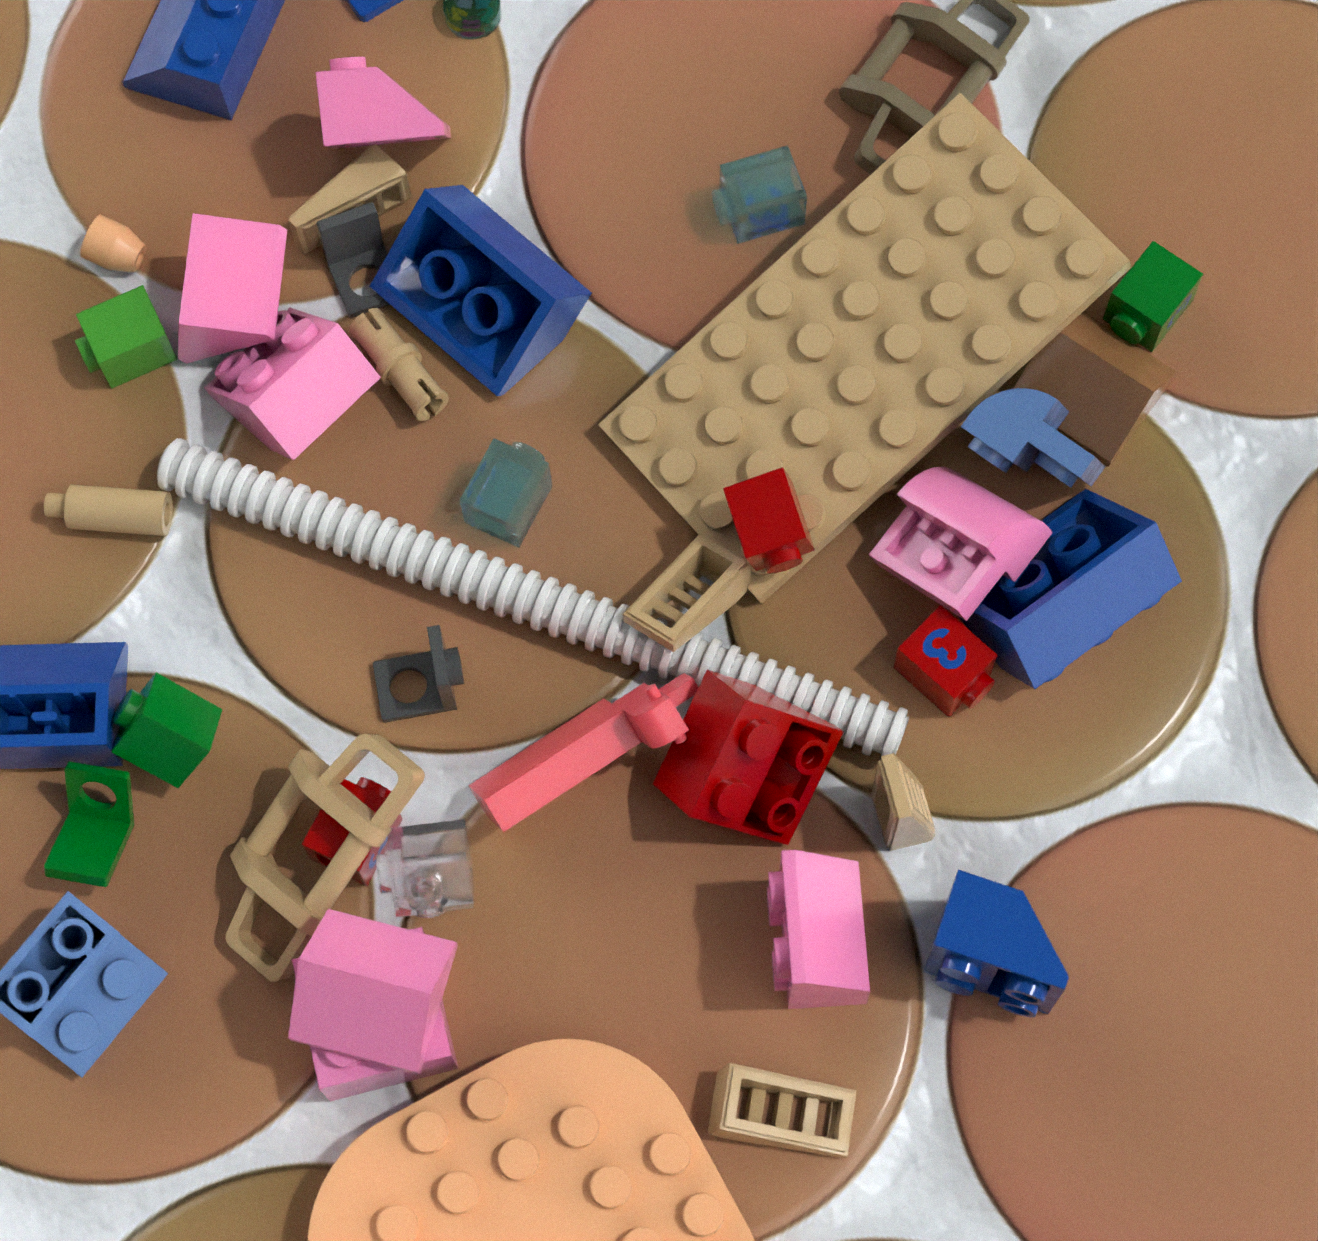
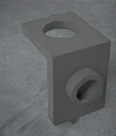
M370 202L318 221L316 224L325 260L349 318L357 317L361 313L365 314L371 308H381L389 305L378 293L371 296H361L350 288V280L355 272L363 268L379 270L387 256L379 217L374 203Z
M440 625L427 627L431 651L373 662L381 718L384 723L457 710L453 686L464 684L462 664L458 647L446 648ZM407 670L419 672L427 681L425 694L413 703L399 702L392 696L390 690L395 676Z

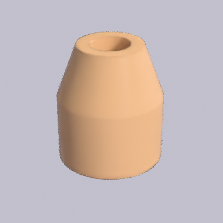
M100 214L93 220L84 237L80 256L107 270L136 272L144 259L147 246L129 227Z

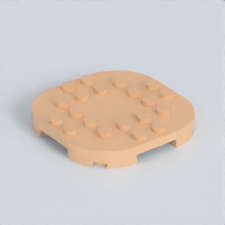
M552 1039L519 1047L367 1129L344 1150L329 1170L316 1197L308 1232V1241H755L685 1109L665 1081L650 1067L622 1050L606 1044L579 1039Z

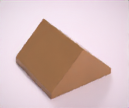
M1082 312L1030 359L1013 389H1034L1058 399L1069 413L1057 431L1109 467L1174 380L1177 371L1135 344H1130L1115 334L1113 330L1085 312Z

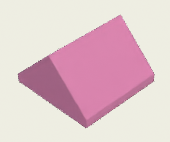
M192 214L178 323V360L187 364L275 340L287 229L277 224Z
M328 909L298 959L288 1039L420 1075L458 946L457 942Z

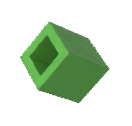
M144 285L76 314L85 336L75 340L79 352L90 373L99 369L102 370L111 389L178 360Z

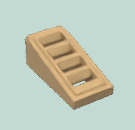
M377 144L370 145L288 217L296 248L303 254H306L322 246L316 224L320 220L370 202L374 203L379 217L409 200L411 192L404 169Z
M700 533L623 613V622L670 651L675 652L738 602L748 591L747 587L751 582V564ZM704 576L714 583L711 586H709L708 584L699 580V578ZM689 588L701 595V597L697 600L684 592V590ZM674 600L687 608L688 611L683 614L667 603ZM658 612L674 622L675 625L669 628L651 617V615Z
M894 753L881 756L880 761H878L871 796L886 848L893 851L932 841L935 837V827L923 785Z
M729 1063L719 1069L716 1076L708 1135L740 1142L845 1158L848 1156L857 1091ZM740 1088L749 1090L744 1120L736 1118ZM766 1092L776 1094L771 1125L761 1124ZM793 1097L803 1098L798 1131L789 1130ZM819 1101L830 1103L825 1137L814 1135Z

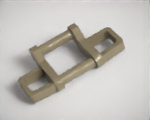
M959 0L948 13L942 9L912 2L901 3L891 17V28L857 75L852 74L848 76L839 89V96L856 111L875 115L855 152V163L871 175L886 161L873 148L874 141L885 120L909 137H912L935 116L891 83L881 81L911 39L927 43L931 41L968 68L938 111L940 112L959 93L972 104L988 80L998 78L1007 63L1005 56L1030 21L1028 14L1010 0ZM979 4L1008 25L1009 33L998 49L958 21L960 16L971 5Z

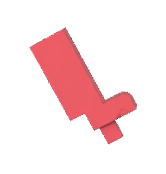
M683 673L660 689L657 688L656 684L647 685L643 683L613 703L603 698L468 786L487 817L505 832L641 742L653 749L662 747L673 740L677 745L683 743L687 739L684 733L689 731L676 707L694 696L698 686L693 677Z

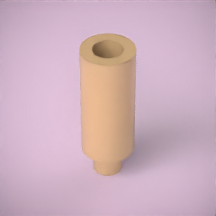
M71 484L66 494L47 493L44 500L45 516L64 518L68 529L167 536L172 522V496L170 492Z

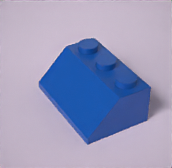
M161 0L123 80L124 87L232 120L285 0Z
M464 185L423 190L369 286L497 397L506 394L564 340L592 294L585 286Z
M1084 489L1041 520L1053 533L1018 579L1013 582L1002 575L969 619L966 621L959 617L960 620L973 634L997 654L995 662L1002 670L1031 688L1037 689L1043 683L1057 678L1066 666L1092 647L1107 641L1115 630L1141 611L1153 607L1165 593L1182 582L1155 521L1088 489Z

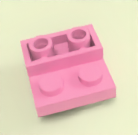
M934 467L913 477L897 493L906 507L872 549L869 556L879 567L967 621L1002 575L1013 582L1018 579L1053 532L1044 522L947 467Z

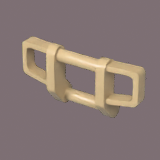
M361 734L357 736L330 766L317 755L300 749L288 766L291 775L249 838H241L230 854L234 867L241 881L247 885V888L226 932V942L229 947L271 982L287 980L294 974L292 959L301 956L326 911L332 908L371 848H379L391 832V825L424 780V771L379 734ZM370 751L391 767L398 775L396 786L376 813L340 784ZM306 797L310 798L350 832L309 895L278 870L279 868L270 853ZM264 901L297 928L278 962L255 943L251 937V928Z

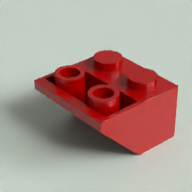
M707 669L683 719L689 731L684 733L687 739L678 745L673 740L653 785L689 817L789 845L844 731L756 685Z

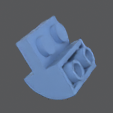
M1016 388L996 393L977 405L961 425L963 429L975 436L968 448L1005 473H1007L1013 463L1027 472L1035 462L1070 488L1078 478L1092 487L1105 468L1095 456L1057 431L1069 411L1058 399L1042 391Z
M67 891L1 968L0 1013L80 1077H83L168 973L119 934L120 932Z

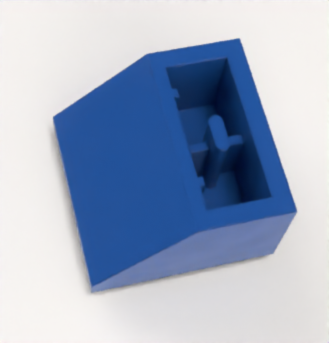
M126 642L1 645L0 769L65 768L69 761L99 767L123 766V758L111 752L120 727L112 723V719L117 707L126 695L128 644Z
M958 869L923 972L936 976L934 983L952 993L972 996L975 989L998 997V1006L1011 1013L1032 1018L1036 1017L1037 1011L1049 1014L1064 992L1069 975L1025 893L1022 890Z

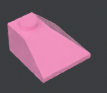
M365 57L329 60L330 71L316 72L323 146L337 149L451 138L449 125L378 67H366Z

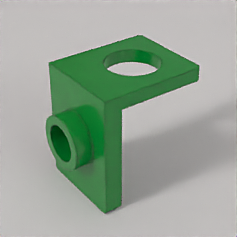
M69 761L64 769L69 814L44 864L45 876L107 887L134 828L130 773ZM87 782L104 784L114 792L116 800L111 803L95 801L84 792L82 785Z

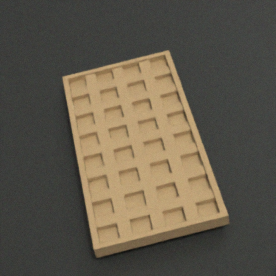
M959 93L598 425L698 535L700 533L745 560L746 558L723 488L781 467L785 469L793 482L815 551L801 555L803 562L800 565L779 573L769 574L765 568L756 571L751 566V582L747 589L763 604L965 420L977 405L990 397L1131 268L1130 260L974 105Z

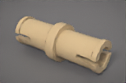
M371 308L368 310V315L374 321L372 324L366 318V315L361 313L350 325L349 332L377 365L376 372L381 377L382 383L387 386L393 385L411 408L417 420L426 421L430 419V414L425 409L426 405L434 416L439 414L447 405L449 396L445 390L440 388L421 364L422 355L414 344L405 343L380 309Z

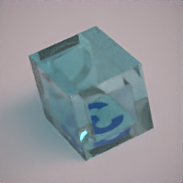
M788 145L720 165L719 189L712 191L713 204L720 224H731L737 244L805 224L807 195Z
M493 438L459 500L464 522L520 548L552 488L550 466L545 461V457L538 450L527 444L513 442L512 445H508Z

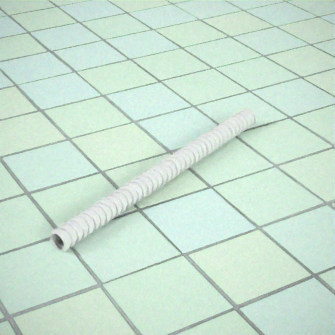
M177 438L170 443L159 461L157 480L161 490L171 491L175 488L177 496L188 498L192 495L194 502L198 504H206L210 501L212 509L223 511L227 508L229 515L233 517H241L245 514L247 522L257 524L262 521L264 528L270 531L280 527V532L283 536L293 537L295 534H298L300 542L309 544L314 540L316 547L321 550H328L330 547H333L334 554L339 557H345L349 553L353 562L362 564L367 560L369 561L370 568L374 570L386 567L387 574L392 577H398L402 573L404 574L405 581L415 584L418 580H421L424 589L434 590L435 587H439L441 595L445 597H451L454 593L458 594L459 602L469 604L471 600L476 601L477 609L485 611L492 607L494 608L495 615L499 617H505L507 613L511 614L514 623L523 624L525 620L530 621V627L533 630L540 631L543 627L548 628L549 636L554 638L559 637L561 634L567 635V642L573 645L577 644L579 640L585 642V649L591 652L599 647L603 649V656L613 658L615 654L620 655L621 662L626 665H631L633 661L640 663V670L649 672L651 668L657 669L658 677L663 679L668 678L669 675L678 677L685 673L693 677L699 687L708 669L756 685L837 726L844 731L841 739L844 740L843 746L849 749L852 748L853 744L862 746V754L869 756L872 751L880 753L881 756L892 753L896 755L909 720L907 716L908 710L900 707L897 712L888 709L889 702L881 700L876 705L870 702V695L863 693L858 698L851 695L852 689L844 686L841 691L833 689V681L825 679L822 684L814 681V674L807 672L804 677L796 675V668L789 665L785 670L777 668L778 662L770 658L764 663L759 661L758 653L750 652L748 656L740 654L741 647L732 645L729 649L722 647V640L713 638L711 642L705 641L704 633L701 632L697 633L675 652H672L623 622V613L630 607L629 605L621 604L619 608L614 607L613 600L608 597H603L601 601L595 600L594 592L585 590L583 594L577 593L576 585L570 583L566 584L564 588L560 587L557 578L548 577L544 581L541 579L540 572L531 570L528 574L523 573L522 565L513 563L510 567L505 566V560L500 557L488 560L487 553L482 550H476L474 554L469 553V546L459 543L456 547H453L450 538L440 537L438 540H435L431 531L423 530L420 534L416 533L415 525L405 523L400 527L396 518L387 517L385 520H381L379 512L369 510L365 514L363 513L362 506L355 503L346 507L344 499L334 497L330 501L328 500L327 493L317 490L311 494L308 485L298 484L296 487H293L291 479L281 477L277 481L273 472L263 471L259 474L258 468L251 464H246L242 468L238 459L228 458L224 461L222 453L211 451L207 454L205 447L200 445H193L189 448L188 441L182 438ZM661 617L657 619L667 626V619Z

